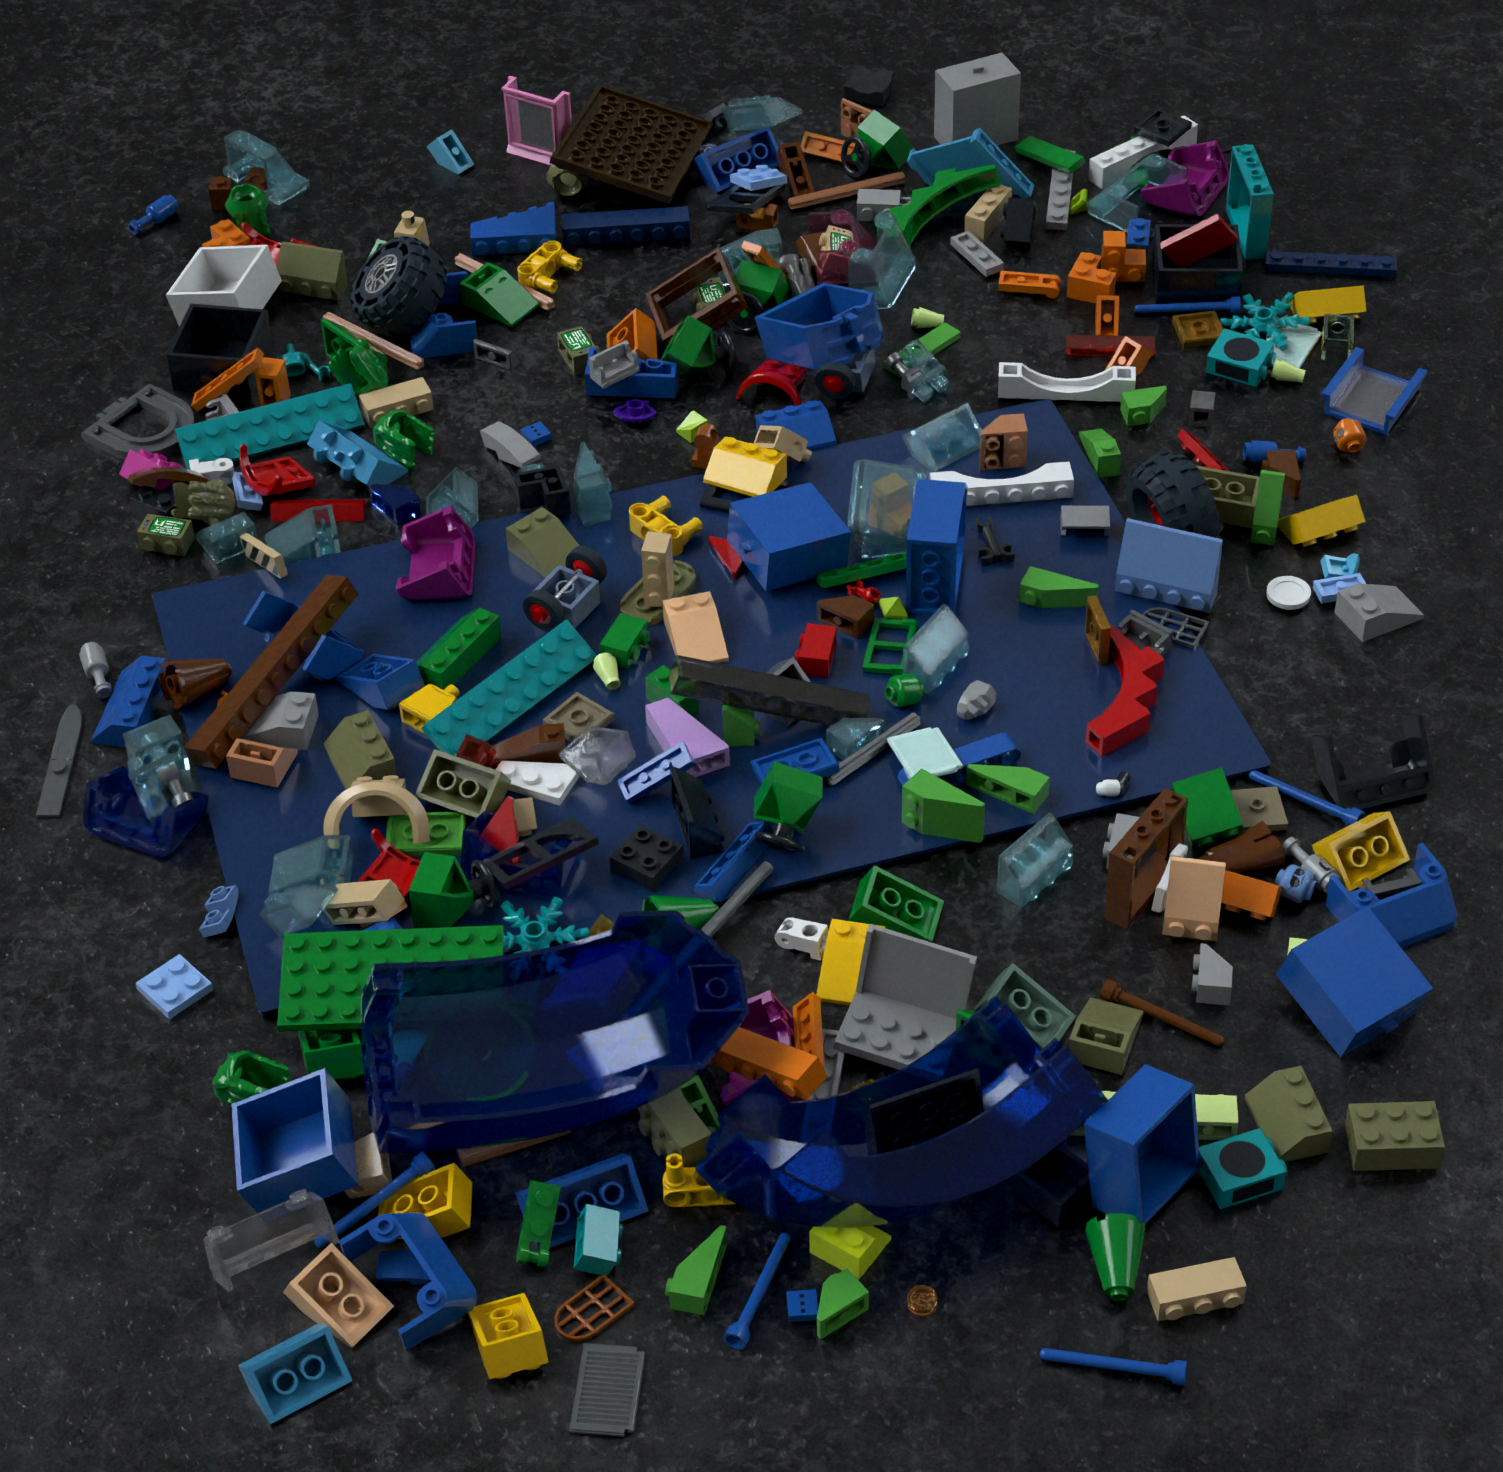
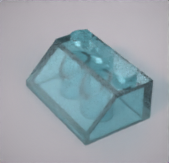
M967 402L901 436L911 456L928 470L935 472L979 449L981 429Z
M455 467L426 497V515L452 505L465 523L472 528L479 519L477 481Z
M943 604L903 647V674L912 673L918 677L923 683L924 693L929 694L935 687L941 684L946 674L952 672L956 663L968 654L970 647L968 644V632L947 605Z
M1049 812L999 855L997 893L1021 908L1029 901L1035 900L1039 892L1046 886H1051L1056 877L1063 871H1068L1073 864V845L1053 814Z

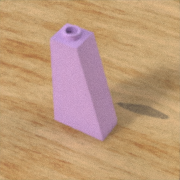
M670 698L645 705L646 723L664 752L682 741L687 745L696 765L685 771L686 773L698 777L730 765L729 746Z

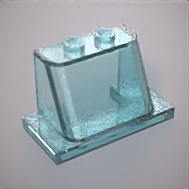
M241 130L234 131L224 137L228 165L223 168V173L226 177H232L238 183L247 177V173L251 168H263L268 187L264 192L267 199L278 205L310 187L309 180L297 174L274 146Z

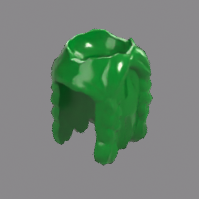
M251 184L235 185L225 202L226 210L233 216V223L242 232L241 224L245 222L264 237L271 236L265 212L268 202L266 194Z
M359 339L357 341L358 344L349 352L351 360L363 376L357 373L342 348L328 362L330 370L334 373L341 386L351 383L358 401L359 395L385 388L389 382L382 362L374 355V352L364 339Z
M391 410L385 416L380 417L372 429L374 443L377 447L406 468H415L416 464L413 460L416 457L414 451L416 446L427 455H433L432 445L435 443V431L431 426L410 415L408 411Z
M242 1050L237 1053L229 1052L225 1063L218 1067L212 1084L215 1096L232 1107L233 1103L289 1082L290 1070L284 1064H278L275 1060L272 1061L249 1050ZM250 1081L255 1082L263 1087H258L250 1083Z

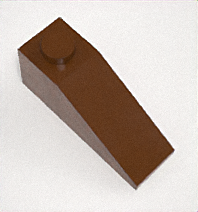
M800 142L779 145L776 158L781 173L787 175L786 184L792 196L796 197L815 192Z
M564 723L537 725L491 746L490 767L492 769L497 768L501 761L567 763Z

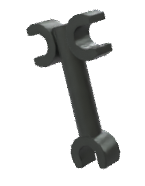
M989 516L988 523H981L979 518H976L975 529L983 533L988 547L978 549L981 565L989 566L993 561L1013 562L1015 553L1011 552V544L1005 543L1000 547L997 545L992 532L993 518Z

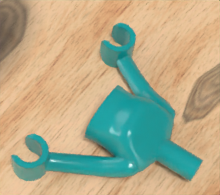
M287 344L285 346L286 354L277 358L285 360L287 376L292 377L305 373L306 363L307 367L319 376V381H322L323 377L332 379L329 366L318 368L306 353L295 352L293 344Z

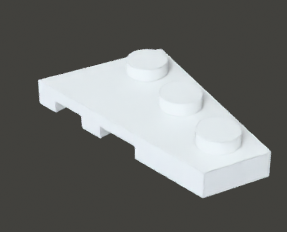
M501 761L496 768L497 771L502 772L511 780L508 790L559 806L583 772L582 765L522 761Z

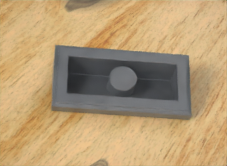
M478 339L473 340L474 354L477 359L511 371L520 363V360L512 351Z

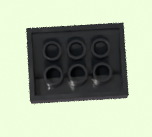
M977 1068L868 1106L865 1128L868 1155L880 1175L988 1138L980 1072Z

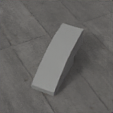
M498 421L480 430L484 446L495 450L499 460L523 468L541 459L536 449L523 436L506 424Z

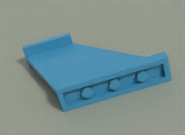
M980 127L973 131L970 137L919 151L913 148L907 159L910 168L916 171L929 186H933L937 171L951 168L963 171L996 164L1001 184L1012 188L1013 195H1019L1022 199H1028L1031 197L1034 184Z

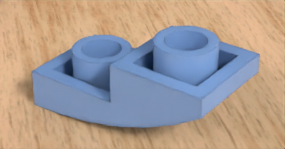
M236 885L229 887L220 886L211 892L210 898L204 905L208 914L199 928L203 937L226 932L237 905L238 887Z

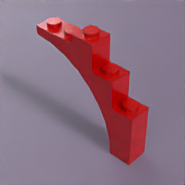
M1110 623L1109 655L1119 670L1122 685L1113 703L1100 716L1089 722L1086 729V743L1101 756L1149 731L1151 713L1148 708L1156 705L1158 686L1155 682L1163 678L1165 662L1163 657L1149 646L1140 650L1136 644L1127 639L1120 630L1114 628Z

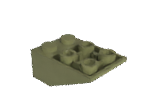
M1090 997L1078 1016L1069 1038L1068 1061L1122 1075L1144 1011Z

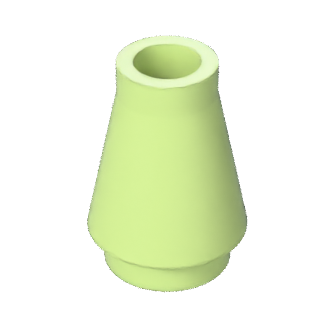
M922 307L913 309L911 326H916V329L938 327L944 322L943 314H938Z
M1283 359L1281 361L1275 360L1270 377L1276 378L1275 381L1302 383L1306 370L1300 369Z
M601 653L596 656L593 669L608 690L617 689L621 683L616 658L610 653Z

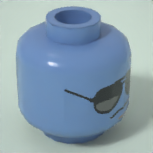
M1291 864L1286 870L1280 869L1275 884L1282 886L1281 897L1295 903H1302L1304 900H1310L1317 881L1314 880V874L1311 871Z

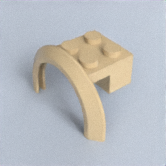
M396 775L384 776L383 780H372V777L357 778V781L352 782L350 788L334 799L324 819L325 846L340 847V821L344 811L351 803L353 817L405 815L407 812L412 824L413 843L430 841L429 821L423 805L411 792L406 790L405 779H398Z

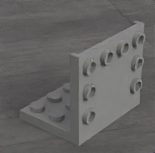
M870 924L866 932L856 992L834 1041L833 1049L936 1082L941 1081L955 1045L956 1013L959 1009H966L977 956Z

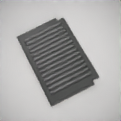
M583 1344L569 1433L624 1437L625 1433H634L646 1355L644 1351H637L638 1348L632 1346Z

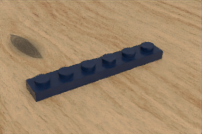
M1266 251L1265 271L1396 277L1397 257Z

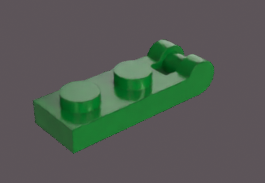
M530 1180L516 1263L526 1264L527 1262L536 1263L538 1267L546 1268L561 1189L560 1185ZM530 1241L539 1242L538 1251L529 1250Z

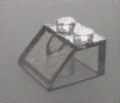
M588 726L558 753L559 757L586 782L600 785L610 783L636 757L628 731Z

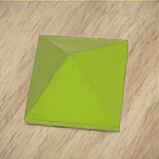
M1085 188L1070 200L1069 213L1071 215L1088 210V196Z
M899 597L879 599V604L885 618H908L904 604Z

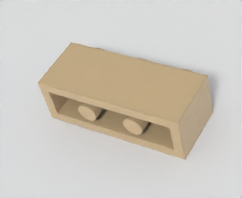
M1001 184V186L987 189L965 215V232H971L979 241L984 242L1003 220L1004 203H1008V198H1012V188Z
M423 377L359 395L361 413L370 428H373L380 417L385 416L391 410H405L413 416L434 410L432 392Z
M647 531L641 549L644 604L646 606L663 607L662 600L671 599L675 589L672 534Z
M391 879L336 884L319 906L333 925L388 921L405 899L399 892L397 885Z
M1235 1257L1150 1274L1148 1277L1147 1294L1158 1321L1176 1320L1186 1315L1205 1314L1210 1310L1224 1307L1233 1308L1243 1304L1247 1285Z

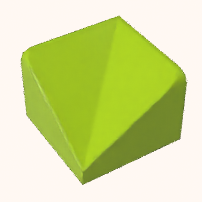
M692 411L676 429V433L692 443L699 427L704 423H708V420L697 412Z

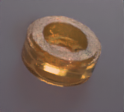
M915 1286L908 1292L907 1306L915 1315H929L937 1307V1294L929 1286Z

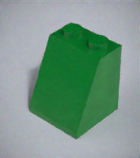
M1222 767L1172 783L1171 791L1188 798L1185 833L1192 848L1196 846L1205 848L1211 846L1215 840L1222 838L1224 840H1231L1242 832L1243 823Z

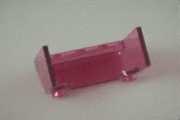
M837 210L836 212L809 213L808 234L825 232L828 225L846 229L853 233V240L843 241L839 244L838 250L818 251L817 284L875 282L881 278V267L873 237L848 211Z

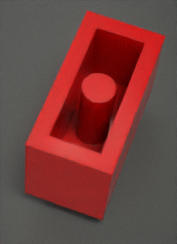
M807 623L805 633L800 634L799 647L801 649L796 650L795 660L806 676L829 677L837 645V626Z

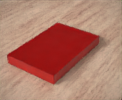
M1216 214L1162 241L1160 247L1179 268H1185L1237 242L1238 237L1227 223Z

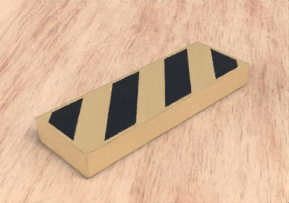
M249 533L240 536L246 557L280 579L287 575L285 563L280 553Z

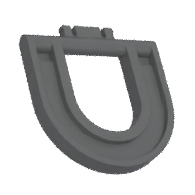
M148 384L130 398L120 397L118 402L109 405L102 411L103 413H98L96 415L98 421L83 431L81 437L87 443L123 460L126 459L130 449L138 452L140 449H144L153 453V456L154 453H158L168 457L180 450L175 429L195 424L192 409L185 401L152 384ZM137 406L169 422L168 427L163 432L145 438L133 437L111 425Z

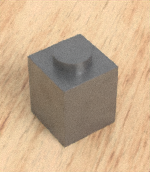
M1192 390L1189 425L1212 427L1215 392Z

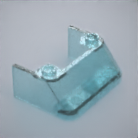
M1151 154L1128 169L1088 201L1087 212L1091 216L1128 233L1129 219L1138 218L1139 206L1125 199L1141 188L1142 184L1147 180L1156 186L1179 183L1181 179H1186V167L1158 154Z

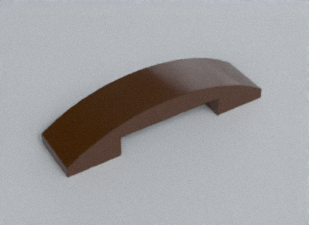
M169 466L143 469L130 474L128 478L132 485L156 487L157 478L186 482L197 481L199 483H206L212 480L193 470Z

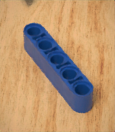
M999 733L953 749L963 764V768L938 778L955 786L966 782V767L969 764L1012 766L1019 761L1022 753L1007 733ZM904 768L898 773V780L903 786L910 779Z

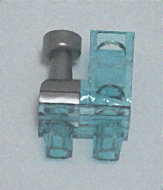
M919 339L904 346L901 355L898 352H894L885 361V365L890 370L896 369L902 377L901 387L908 391L907 395L910 399L917 396L921 401L926 402L933 396L934 391L931 389L932 387L939 393L948 389L950 382L944 376L946 368L942 364L940 365L938 360Z
M161 745L149 751L153 761L146 765L143 764L139 756L127 761L130 772L128 776L152 826L174 816L161 792L162 790L169 787L174 795L172 804L175 810L185 809L194 803L191 793L184 792L180 782L181 775L171 754H167Z

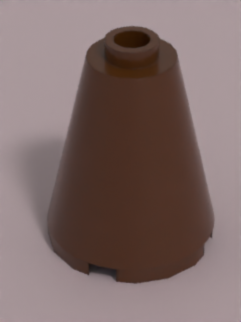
M223 658L166 660L160 664V667H163V672L159 673V682L166 701L172 700L175 705L171 707L181 709L228 682L232 669L230 664Z

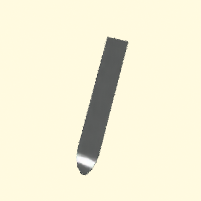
M71 704L60 720L36 813L37 818H60L82 729V716L76 704Z

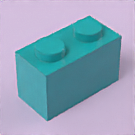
M590 1204L585 1205L577 1218L574 1255L575 1270L608 1276L612 1268L618 1266L621 1258V1249H618V1241L623 1231V1224L619 1223L620 1211Z

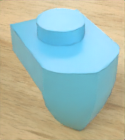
M1354 553L1347 558L1324 555L1321 559L1324 578L1355 574L1359 567V555Z

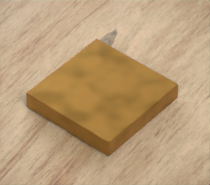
M1216 311L1172 316V323L1183 349L1214 345L1223 331Z
M1094 595L1087 598L1085 635L1098 664L1102 666L1108 665L1111 627L1097 596Z

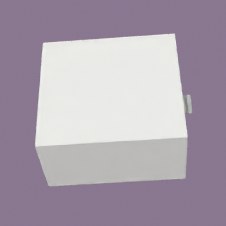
M268 245L200 247L167 292L166 297L180 327L190 304L263 309L282 280Z

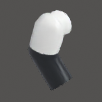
M1122 771L1116 780L1107 779L1099 782L1096 785V792L1100 796L1118 797L1123 794L1131 780V776L1129 773Z

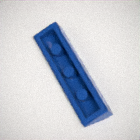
M749 822L693 888L694 892L716 902H722L770 846L756 840L754 837L756 832L772 834L773 831L770 824L767 822Z

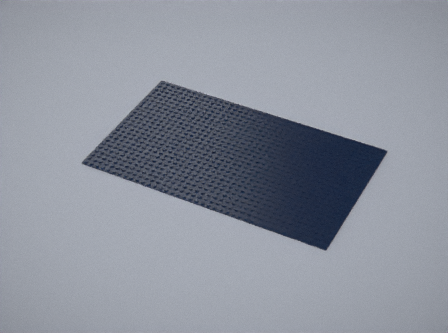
M1044 399L811 450L812 455L808 462L787 461V478L784 481L800 485L811 482L851 531L847 566L899 553H906L907 542L902 545L898 544L879 526H876L871 519L872 484L895 473L909 485V504L912 506L917 479L930 480V473L955 471L974 478L1007 479L1028 474L1046 463L1070 462L1074 478L1073 498L966 506L967 519L964 555L954 617L907 613V619L918 621L907 673H912L918 677L924 686V694L919 703L912 706L898 708L893 706L886 698L885 687L892 677L891 674L862 671L872 624L858 639L837 630V645L829 677L807 676L821 698L790 725L786 726L759 711L746 692V689L778 662L791 657L795 658L796 650L801 649L799 647L800 634L805 633L807 623L826 625L817 621V602L819 600L849 596L847 585L856 587V581L823 589L816 583V579L813 578L765 591L745 564L738 577L733 579L728 568L718 558L717 552L709 545L710 536L727 539L729 512L700 506L699 502L709 485L703 483L705 473L570 502L571 514L557 518L580 546H586L596 551L603 558L607 566V576L599 584L601 603L576 628V631L597 656L601 654L600 643L621 613L620 602L622 597L643 577L641 549L644 540L630 530L629 508L635 503L650 504L661 496H666L670 501L671 508L661 514L678 526L686 524L694 517L699 518L703 524V530L689 538L687 544L683 546V552L678 556H674L673 560L688 563L695 570L697 583L689 595L711 592L717 609L729 661L681 670L664 620L655 625L648 626L650 639L648 644L644 645L640 650L638 660L634 661L629 669L618 667L621 685L617 689L608 690L604 682L593 669L594 662H592L466 757L465 760L491 768V746L537 725H543V719L576 692L608 709L615 715V720L583 747H579L566 739L567 763L560 764L582 765L583 772L560 806L533 798L537 829H531L532 835L519 836L518 841L519 843L573 817L598 838L599 844L506 891L497 883L501 896V904L498 908L493 909L480 898L474 901L470 908L451 927L503 925L505 936H507V931L516 936L520 934L521 930L511 928L510 926L513 923L503 920V917L509 915L501 909L502 903L509 901L516 911L523 908L524 918L530 917L528 922L538 921L536 915L542 916L541 906L548 908L555 896L563 900L562 905L557 910L563 912V914L554 919L557 923L548 926V930L555 932L560 926L564 930L568 926L575 925L574 930L588 928L589 936L643 923V901L651 895L709 899L694 892L693 888L749 822H764L753 818L754 797L761 783L753 772L750 761L818 738H823L839 763L913 712L920 716L921 724L911 732L931 727V729L938 727L952 749L999 733H1007L1022 753L1019 761L1012 765V767H1027L1050 777L1049 796L1034 814L966 786V782L955 785L954 787L985 803L983 839L1157 797L1164 788L1171 790L1173 782L1221 767L1226 779L1247 775L1252 770L1258 772L1267 770L1271 767V761L1199 642L1195 649L1172 642L1171 650L1163 656L1165 660L1163 678L1155 682L1158 686L1156 705L1148 708L1151 718L1147 733L1104 756L1099 755L1086 743L1087 724L1100 716L1113 703L1120 692L1122 680L1119 670L1110 655L1108 665L1100 666L1085 635L1086 606L1039 608L1019 602L1020 583L1029 567L1032 566L1098 584V600L1108 622L1120 631L1122 630L1118 628L1119 623L1129 615L1131 610L1140 614L1151 608L1158 607L1177 612L1180 611L1176 605L1115 591L1116 572L1126 522L1052 400ZM1024 413L1028 430L1026 467L980 470L981 431L1000 415ZM720 488L715 497L739 501L746 499L747 495ZM1061 506H1109V536H1104L1103 529H1067L1066 536H1061ZM536 510L468 525L474 534L476 549L472 595L463 599L405 600L401 598L396 591V584L398 579L403 576L409 579L411 553L402 546L401 539L285 564L287 575L281 579L270 571L261 569L154 593L152 598L168 660L223 658L230 664L232 669L228 682L181 708L189 740L217 708L218 700L223 697L221 691L224 690L229 693L269 645L264 640V634L243 625L244 620L261 592L264 590L301 606L326 575L347 576L359 594L332 628L365 651L360 661L372 654L415 659L417 661L464 615L479 607L499 615L502 638L454 685L460 692L458 700L548 633L534 626L523 611L524 599L545 577L508 550L506 537L507 527ZM989 516L993 518L992 532L997 545L1000 547L1005 543L1011 544V552L1015 553L1013 562L993 561L989 566L981 565L978 549L988 547L983 533L975 529L976 518H979L981 523H988ZM906 569L861 579L864 588L874 587L878 589L881 599L899 597L906 610ZM879 602L874 605V618H885ZM1154 613L1157 615L1165 616V613ZM1169 615L1168 617L1170 619L1177 620L1180 622L1185 621V619L1175 617L1172 615ZM1146 616L1159 624L1162 621L1151 616ZM1165 622L1163 625L1174 630L1181 628V626L1170 622ZM880 627L877 641L906 643L909 630ZM1185 628L1183 630V633H1187L1194 636L1191 629ZM1183 636L1179 637V639L1190 643H1194L1195 641L1193 639H1189ZM874 649L871 663L901 665L904 652ZM305 661L276 696L287 692L315 693L319 716L308 749L298 750L295 759L278 788L231 778L227 758L222 761L217 769L196 766L226 886L236 885L238 887L234 917L258 1010L261 1015L277 1013L279 1009L284 933L362 931L372 926L369 925L361 928L359 923L333 925L319 906L336 884L357 882L381 854L371 837V831L374 828L378 829L386 839L388 816L353 817L351 803L341 817L340 847L325 846L324 819L326 812L334 799L346 789L323 743L345 717L369 710L395 759L398 779H405L406 790L413 795L417 791L434 749L439 750L426 734L401 722L399 705L391 710L373 707L337 681L336 677L331 680L325 679L323 682L313 677L310 672L302 669L306 663ZM662 665H665L698 689L699 711L692 715V717L724 741L723 692L730 693L754 710V720H759V736L754 737V746H729V766L696 777L702 781L705 790L709 789L712 800L710 807H715L717 811L718 823L716 824L723 828L725 840L721 841V853L690 859L672 806L671 780L631 804L625 800L617 782L618 779L664 752L646 723L645 705L652 703L646 698L645 677ZM979 680L991 685L996 691V701L986 714L967 720L957 715L958 702L971 683ZM889 746L833 786L825 783L823 777L822 799L803 833L794 831L791 839L805 846L804 852L788 851L770 845L722 902L712 901L714 904L727 902L764 861L769 862L774 870L750 896L966 844L971 841L921 834L902 823V785L898 780V773L904 767ZM1122 771L1129 773L1131 776V780L1123 794L1118 797L1100 796L1096 792V785L1099 782L1107 779L1116 780ZM507 790L503 802L507 796L512 797L514 800L530 796ZM418 799L426 812H456ZM500 806L484 821L467 816L464 856H455L467 880L473 878L471 873V863L473 860L479 859L483 861L500 852L480 836ZM639 825L683 845L684 860L679 866L674 867L668 872L654 893L630 877L610 872L609 857ZM560 840L543 844L541 847L553 855L578 843V841ZM526 852L520 855L522 860L520 865L510 860L498 867L511 876L539 861ZM412 857L420 861L422 859V857ZM409 899L406 902L408 907L395 914L393 918L402 929L420 928L414 927ZM556 940L551 941L549 946L558 944ZM515 944L509 950L507 945L504 947V955H513L514 952L522 950V946Z

